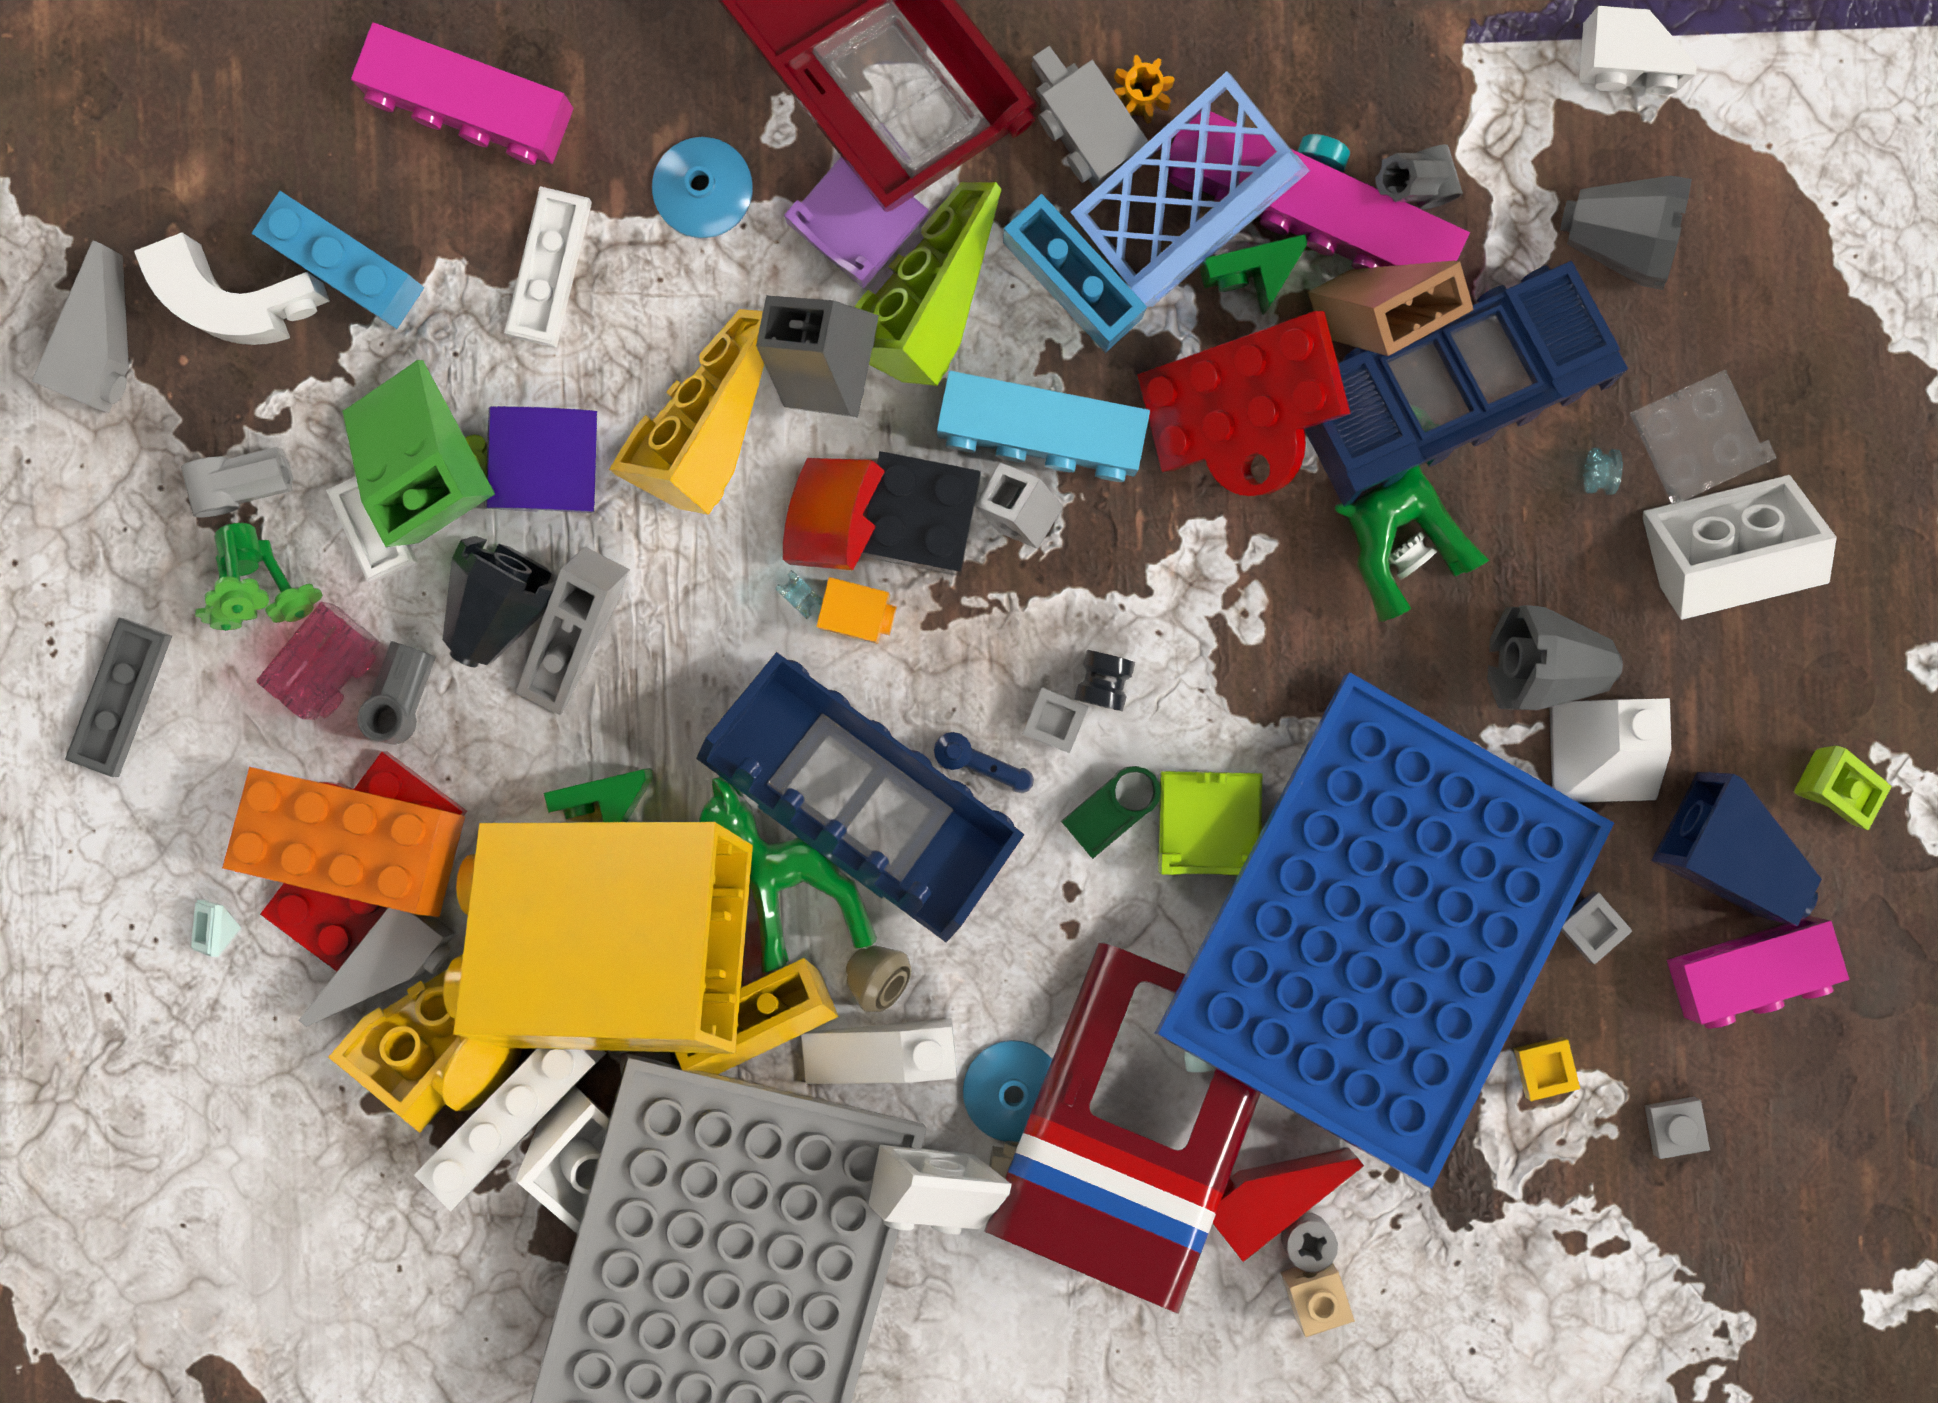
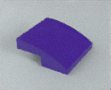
M490 406L488 410L486 478L495 495L486 500L485 509L537 512L539 510L576 513L594 512L597 411L546 407Z

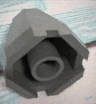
M1670 175L1580 189L1578 201L1567 200L1560 231L1570 232L1567 245L1643 287L1663 290L1668 280L1682 228L1680 227L1682 216L1686 211L1692 179Z
M1529 605L1506 607L1490 637L1489 652L1499 651L1498 668L1488 665L1487 680L1499 709L1540 710L1604 693L1611 689L1622 673V657L1613 640L1546 607Z

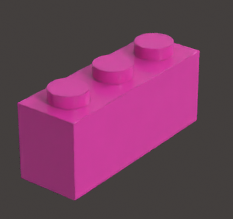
M1812 916L1801 919L1798 926L1783 924L1667 960L1684 1018L1701 1025L1704 1024L1705 1028L1708 1029L1730 1025L1736 1021V1014L1753 1010L1755 1014L1779 1010L1785 1006L1783 1000L1801 995L1803 999L1828 995L1833 992L1832 985L1850 980L1832 921Z

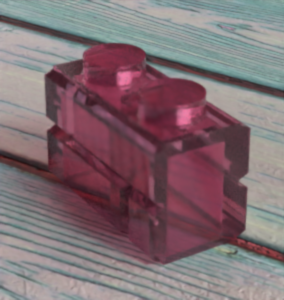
M321 601L256 681L303 720H316L319 716L326 718L343 701L344 695L340 690L352 676L355 679L360 678L371 668L377 657L372 651L380 642L338 606Z

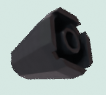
M478 536L462 539L452 557L442 638L451 650L449 654L454 660L473 668L478 667L479 663L488 665L494 662L545 613L556 581L548 583L552 573L543 565L515 549L499 543L494 552L483 549L487 539Z

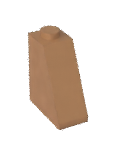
M1455 260L1351 269L1308 291L1313 310L1325 312L1333 341L1385 356L1397 352L1474 310L1461 263Z

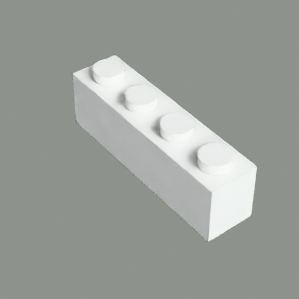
M536 1049L414 1176L448 1210L452 1211L552 1110L572 1087L593 1068L606 1052L604 1050Z

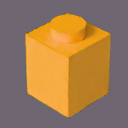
M829 577L816 627L821 630L878 644L881 634L890 636L897 606L889 604L891 596L889 592Z

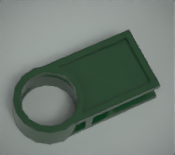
M1139 766L1125 767L1119 770L1108 782L1062 819L1061 822L1089 856L1094 859L1156 807L1161 795L1160 783L1156 776L1148 769ZM1138 772L1150 779L1153 795L1146 807L1133 811L1119 804L1115 789L1117 782L1123 775Z

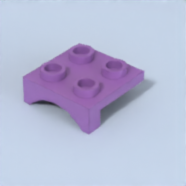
M840 157L802 203L796 200L784 214V217L791 228L864 289L926 217L929 209L912 197L892 211L885 212L844 159Z

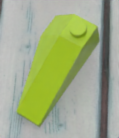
M960 182L922 226L921 234L924 238L915 249L905 257L898 254L888 266L894 272L876 294L868 289L856 303L855 308L879 315L874 346L869 362L870 366L903 383L938 386L940 380L948 371L950 362L962 341L1001 193V188L996 182Z

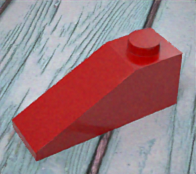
M1344 1148L1239 1170L1228 1180L1213 1220V1225L1244 1262L1364 1167V1165L1350 1148Z

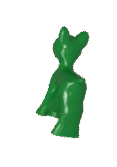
M1410 405L1424 432L1441 426L1434 424L1424 410ZM1420 465L1408 470L1399 481L1390 486L1383 487L1381 484L1350 505L1344 507L1342 503H1339L1335 506L1337 513L1348 517L1349 523L1355 532L1360 547L1357 567L1371 595L1378 622L1396 618L1411 609L1397 586L1389 567L1388 559L1397 527L1415 519L1438 549L1453 577L1464 572H1471L1489 561L1452 520L1434 487L1424 476Z
M722 777L713 778L712 788L714 796L704 805L699 822H716L753 845L749 886L753 893L759 919L761 972H770L786 966V962L789 961L780 918L779 891L792 888L802 882L811 885L836 900L841 908L854 948L873 945L877 940V936L855 881L842 874L838 866L800 838L773 844L763 841L759 837L752 808L744 799L743 793Z

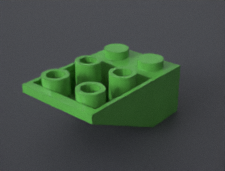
M416 360L342 411L361 502L385 547L418 544L495 495L423 360Z

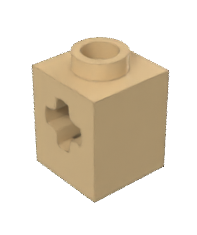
M1333 1263L1325 1270L1318 1272H1305L1298 1267L1280 1272L1295 1319L1305 1337L1355 1322L1339 1271Z

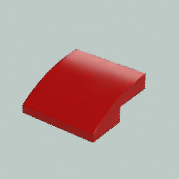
M807 458L797 479L788 507L783 537V560L789 565L854 570L876 527L863 516V513L885 471L873 460Z

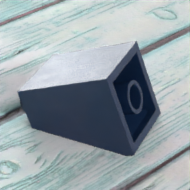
M1696 773L1651 860L1757 917L1795 926L1799 925L1801 919L1807 918L1815 908L1818 901L1816 890L1822 880L1745 780L1730 773Z

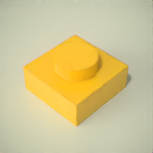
M1559 1037L1513 1048L1525 1098L1534 1101L1580 1089L1568 1039Z

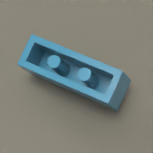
M282 191L278 192L252 232L253 235L396 329L399 328L424 290V287L410 275Z
M1042 193L1004 228L1003 244L1105 353L1142 320L1147 306Z

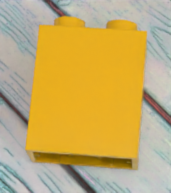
M716 822L479 823L476 853L469 854L463 859L458 870L456 882L457 899L460 908L468 915L463 956L456 957L450 963L446 971L443 987L445 1007L449 1015L455 1019L453 1034L503 1048L735 1054L753 845Z

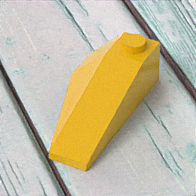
M739 309L700 353L699 362L701 366L682 384L678 380L672 384L666 391L672 399L653 420L645 415L634 427L610 466L609 470L677 509L706 515L710 514L713 507L722 499L724 489L734 474L764 368V362L756 347L763 311Z
M447 969L426 983L419 981L407 989V995L382 1010L378 1007L364 1016L328 1056L329 1059L419 1133L422 1132L445 1105L442 1095L433 1089L432 1079L435 1073L448 1063L451 1055L461 1044L460 1036L453 1034L455 1019L449 1015L444 1003L443 987Z

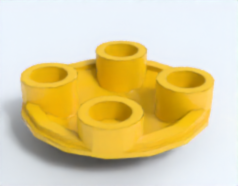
M460 1036L461 1044L451 1055L448 1063L435 1073L432 1079V1087L442 1095L444 1104L455 1111L471 1110L484 1104L514 1073L521 1058L522 1048H503Z

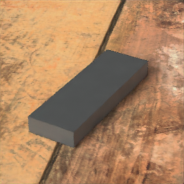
M118 617L65 760L110 777L120 776L172 635L129 619Z

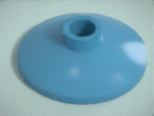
M695 137L679 142L662 156L654 171L652 194L661 217L674 230L694 238H711L730 231L743 219L752 200L753 183L745 160L732 146L714 138ZM698 175H704L709 178L708 186L701 191L694 190L691 187L693 178Z
M1017 1040L1002 1041L980 1052L970 1064L963 1084L965 1108L973 1123L982 1132L994 1139L1004 1142H1020L1052 1058L1036 1045ZM1010 1086H1018L1024 1092L1023 1098L1017 1103H1010L1004 1098V1092Z

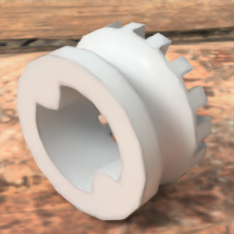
M1422 532L1410 538L1407 544H1402V548H1397L1389 556V565L1394 564L1397 566V577L1400 580L1418 569L1437 552L1434 547H1426L1424 545L1423 539L1425 536Z

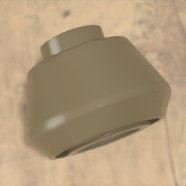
M877 945L867 949L861 948L852 955L846 966V973L848 974L847 985L865 1012H882L892 1006L901 996L910 980L912 972L908 955L902 951Z

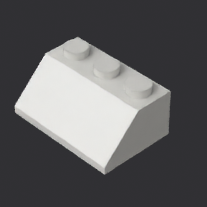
M1790 475L1643 511V521L1660 588L1681 620L1830 582L1837 537Z

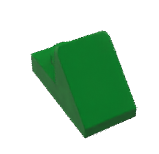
M1305 235L1205 258L1200 268L1204 289L1218 286L1219 292L1233 291L1249 284L1248 278L1253 277L1261 312L1264 315L1306 248L1307 241Z
M652 768L545 792L544 797L548 813L563 810L565 819L595 813L593 803L599 802L603 822H628L654 778Z

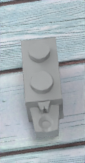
M1048 46L1033 56V62L1031 63L1032 68L1042 82V85L1036 88V92L1041 99L1040 110L1042 111L1038 118L1048 136L1053 141L1060 138L1070 152V155L1067 156V161L1076 177L1082 183L1089 180L1094 189H1096L1149 141L1093 59L1079 69L1074 63L1065 68L1052 48Z

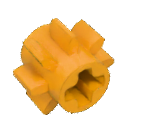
M1135 55L1132 68L1128 72L1124 69H1116L1114 79L1124 87L1117 88L1114 92L1123 102L1131 116H1143L1146 123L1149 124L1156 107L1168 111L1171 99L1161 92L1171 89L1175 80L1173 76L1163 77L1159 70L1161 59H1156L1153 64L1142 63L1140 57ZM1135 83H1142L1145 90H1151L1150 96L1143 97L1140 89H1134Z

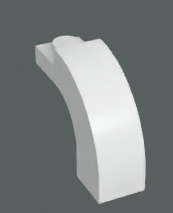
M179 233L134 251L150 288L172 313L187 323L225 341L256 345L289 339L290 336L283 319L287 318L289 321L305 319L317 312L316 306L330 301L323 282L308 272L251 293L238 294L226 292L214 279L201 244L184 233Z

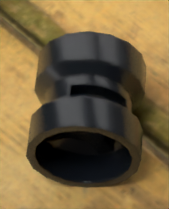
M1087 650L1083 663L1086 669L1085 679L1078 684L1074 699L1123 712L1127 698L1123 691L1125 681L1132 677L1136 662L1110 654ZM1095 674L1116 679V682L1095 678Z

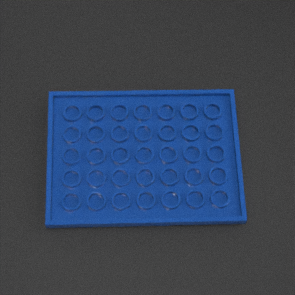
M1349 672L1341 680L1159 1023L1155 1034L1423 1186L1433 1188L1614 822Z

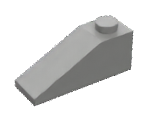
M93 240L32 382L109 413L112 405L117 403L124 394L127 384L125 375L129 368L123 256Z
M587 547L580 550L561 568L515 693L559 715L563 713L614 612L630 569Z
M388 908L298 1021L306 1027L423 974L426 970L433 974L452 952L446 945L456 933L434 916L412 914Z

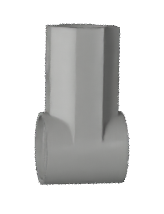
M278 447L230 459L223 456L207 457L187 462L181 466L192 514L198 518L227 514L238 510L241 503L293 491V475L290 464L283 450Z

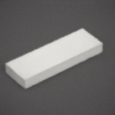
M539 187L504 333L507 336L557 348L592 204L589 198Z

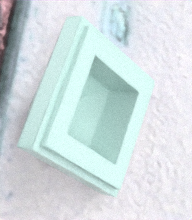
M197 900L195 902L191 948L210 957H218L241 927L223 905L207 900Z

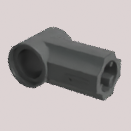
M1446 144L1433 146L1417 153H1396L1382 160L1381 170L1375 177L1380 195H1388L1395 202H1416L1421 210L1447 204L1463 195L1453 159Z
M391 641L372 694L358 711L357 722L364 736L373 741L393 745L404 743L411 738L417 723L415 713L436 656ZM392 707L397 716L396 724L391 731L383 734L379 729L378 719L382 711Z

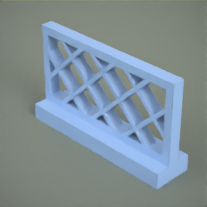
M1226 71L1071 211V214L1129 285L1131 290L1147 307H1153L1202 265L1205 258L1211 257L1310 170L1299 156L1293 153L1232 75ZM1225 90H1228L1239 104L1236 127L1209 125L1211 103ZM1201 113L1200 124H1189ZM1246 114L1258 128L1245 127ZM1181 130L1199 131L1196 162L1169 160L1171 139ZM1208 132L1236 134L1232 165L1205 163ZM1244 134L1264 135L1277 151L1260 167L1241 165ZM1162 148L1161 160L1149 159ZM1142 165L1160 166L1157 197L1131 195L1133 173ZM1169 167L1196 169L1193 200L1166 198ZM1204 169L1232 171L1230 192L1220 202L1201 201ZM1240 172L1252 173L1239 184ZM1123 183L1122 195L1110 194ZM1104 199L1121 200L1118 231L1101 230L1088 213ZM1130 201L1156 203L1153 234L1127 232ZM1165 204L1192 206L1190 228L1181 236L1162 235ZM1200 207H1213L1199 219ZM1106 236L1118 237L1117 250ZM1126 239L1153 240L1151 262L1139 273L1135 274L1125 261ZM1161 241L1173 242L1160 253Z

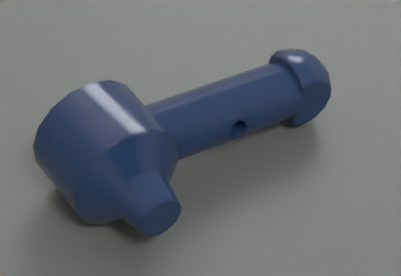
M944 733L935 742V759L945 769L956 770L966 767L1012 787V790L1017 793L1023 794L1033 787L1034 777L1026 768H1016L971 748L968 739L960 733Z

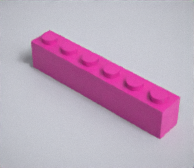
M1210 111L1209 125L1236 127L1237 123ZM1201 113L1189 124H1200ZM1181 130L1178 132L1171 145L1169 160L1196 162L1199 131ZM1208 132L1205 163L1232 165L1236 134ZM1244 134L1241 165L1260 167L1277 151L1265 136ZM1291 149L1293 153L1299 156L1310 171L1257 216L1261 218V225L1268 230L1282 235H1287L1288 232L1298 236L1305 235L1307 246L1310 249L1326 256H1333L1334 253L1353 261L1351 265L1354 269L1457 261L1470 232L1406 202H1395L1388 195H1380L1378 189ZM1169 167L1168 180L1180 189L1193 192L1196 169ZM1204 169L1202 191L1214 196V202H1220L1230 192L1232 171ZM1240 172L1239 184L1252 173Z

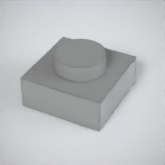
M1041 687L1022 734L1070 753L1089 706Z
M1592 891L1570 911L1561 932L1589 963L1595 965L1632 932V929L1599 892Z
M1688 1097L1645 1105L1654 1156L1663 1159L1710 1150L1700 1099Z

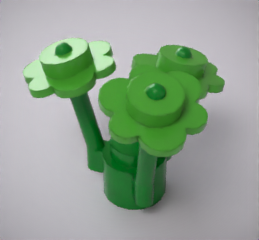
M233 523L225 525L215 532L214 539L218 552L215 559L219 579L215 582L214 590L208 591L205 594V603L207 605L205 608L196 609L195 616L201 618V622L210 624L212 629L224 631L241 628L243 621L256 619V610L265 607L266 614L270 616L274 623L283 621L295 622L308 616L314 609L313 604L317 603L323 597L320 589L314 588L312 584L303 585L298 589L292 588L273 556L270 541L258 540L256 529L250 524ZM260 561L264 562L281 592L275 597V602L267 606L269 603L268 593L259 589V583L255 579L247 578L240 581V576L255 572L259 568L258 563Z

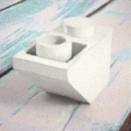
M1598 6L1583 23L1579 83L1595 84V88L1601 91H1620L1630 86L1643 87L1645 92L1651 95H1670L1681 89L1696 75L1697 64L1650 10Z

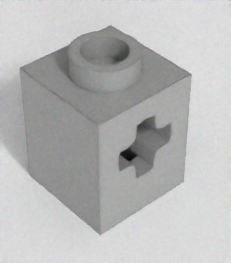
M1001 462L974 505L999 533L1036 549L1040 547L1063 508V505L1040 478Z

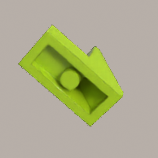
M1835 745L1819 748L1814 752L1794 793L1800 797L1828 806L1851 825L1869 830L1892 786L1846 748Z

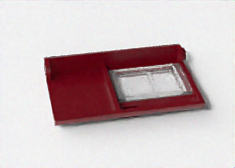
M718 0L885 212L892 211L1005 135L1010 134L1012 138L1018 137L1036 120L1033 112L1037 108L1038 103L956 0Z

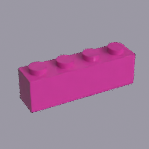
M372 22L351 80L365 94L364 101L376 108L393 112L395 106L412 112L411 118L422 125L436 130H440L442 124L460 130L458 135L475 145L488 147L491 141L507 147L506 153L509 156L530 165H535L537 159L553 164L574 109L562 92Z

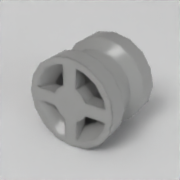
M1306 1212L1281 1232L1283 1248L1290 1260L1299 1269L1305 1272H1318L1325 1270L1333 1263L1337 1255L1338 1242L1334 1232L1322 1217Z

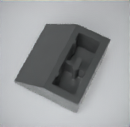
M766 295L756 347L783 406L795 410L858 418L879 315L834 300Z

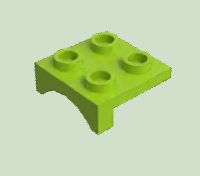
M1160 771L1158 872L1162 875H1239L1262 831L1263 773Z

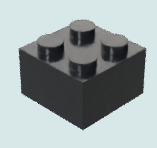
M879 451L877 465L885 472L869 501L866 518L876 527L861 554L862 557L961 576L981 471Z

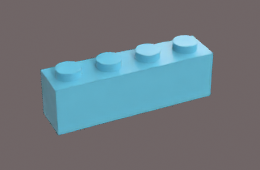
M949 370L937 436L938 438L946 439L945 446L947 448L957 451L974 453L977 445L996 449L995 457L1000 459L1025 462L1027 455L1046 459L1045 467L1050 469L1075 472V467L1078 465L1096 469L1095 477L1124 482L1126 475L1134 477L1139 470L1150 410Z

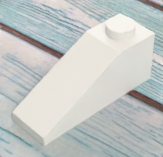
M952 1018L809 1031L801 1035L806 1084L913 1083L957 1078Z

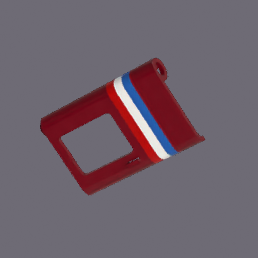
M1098 943L1005 1179L1011 1183L1010 1194L990 1217L984 1232L1179 1314L1261 1093L1224 1072L1215 1069L1188 1143L1181 1150L1172 1149L1094 1116L1090 1111V1103L1135 988L1140 983L1146 982L1176 993L1185 976L1181 972L1106 943Z

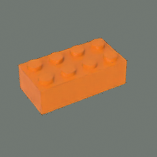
M249 767L222 868L412 914L440 917L465 816Z

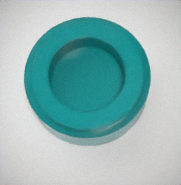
M1320 134L1304 136L1297 151L1340 172H1344L1350 156V150L1344 143Z

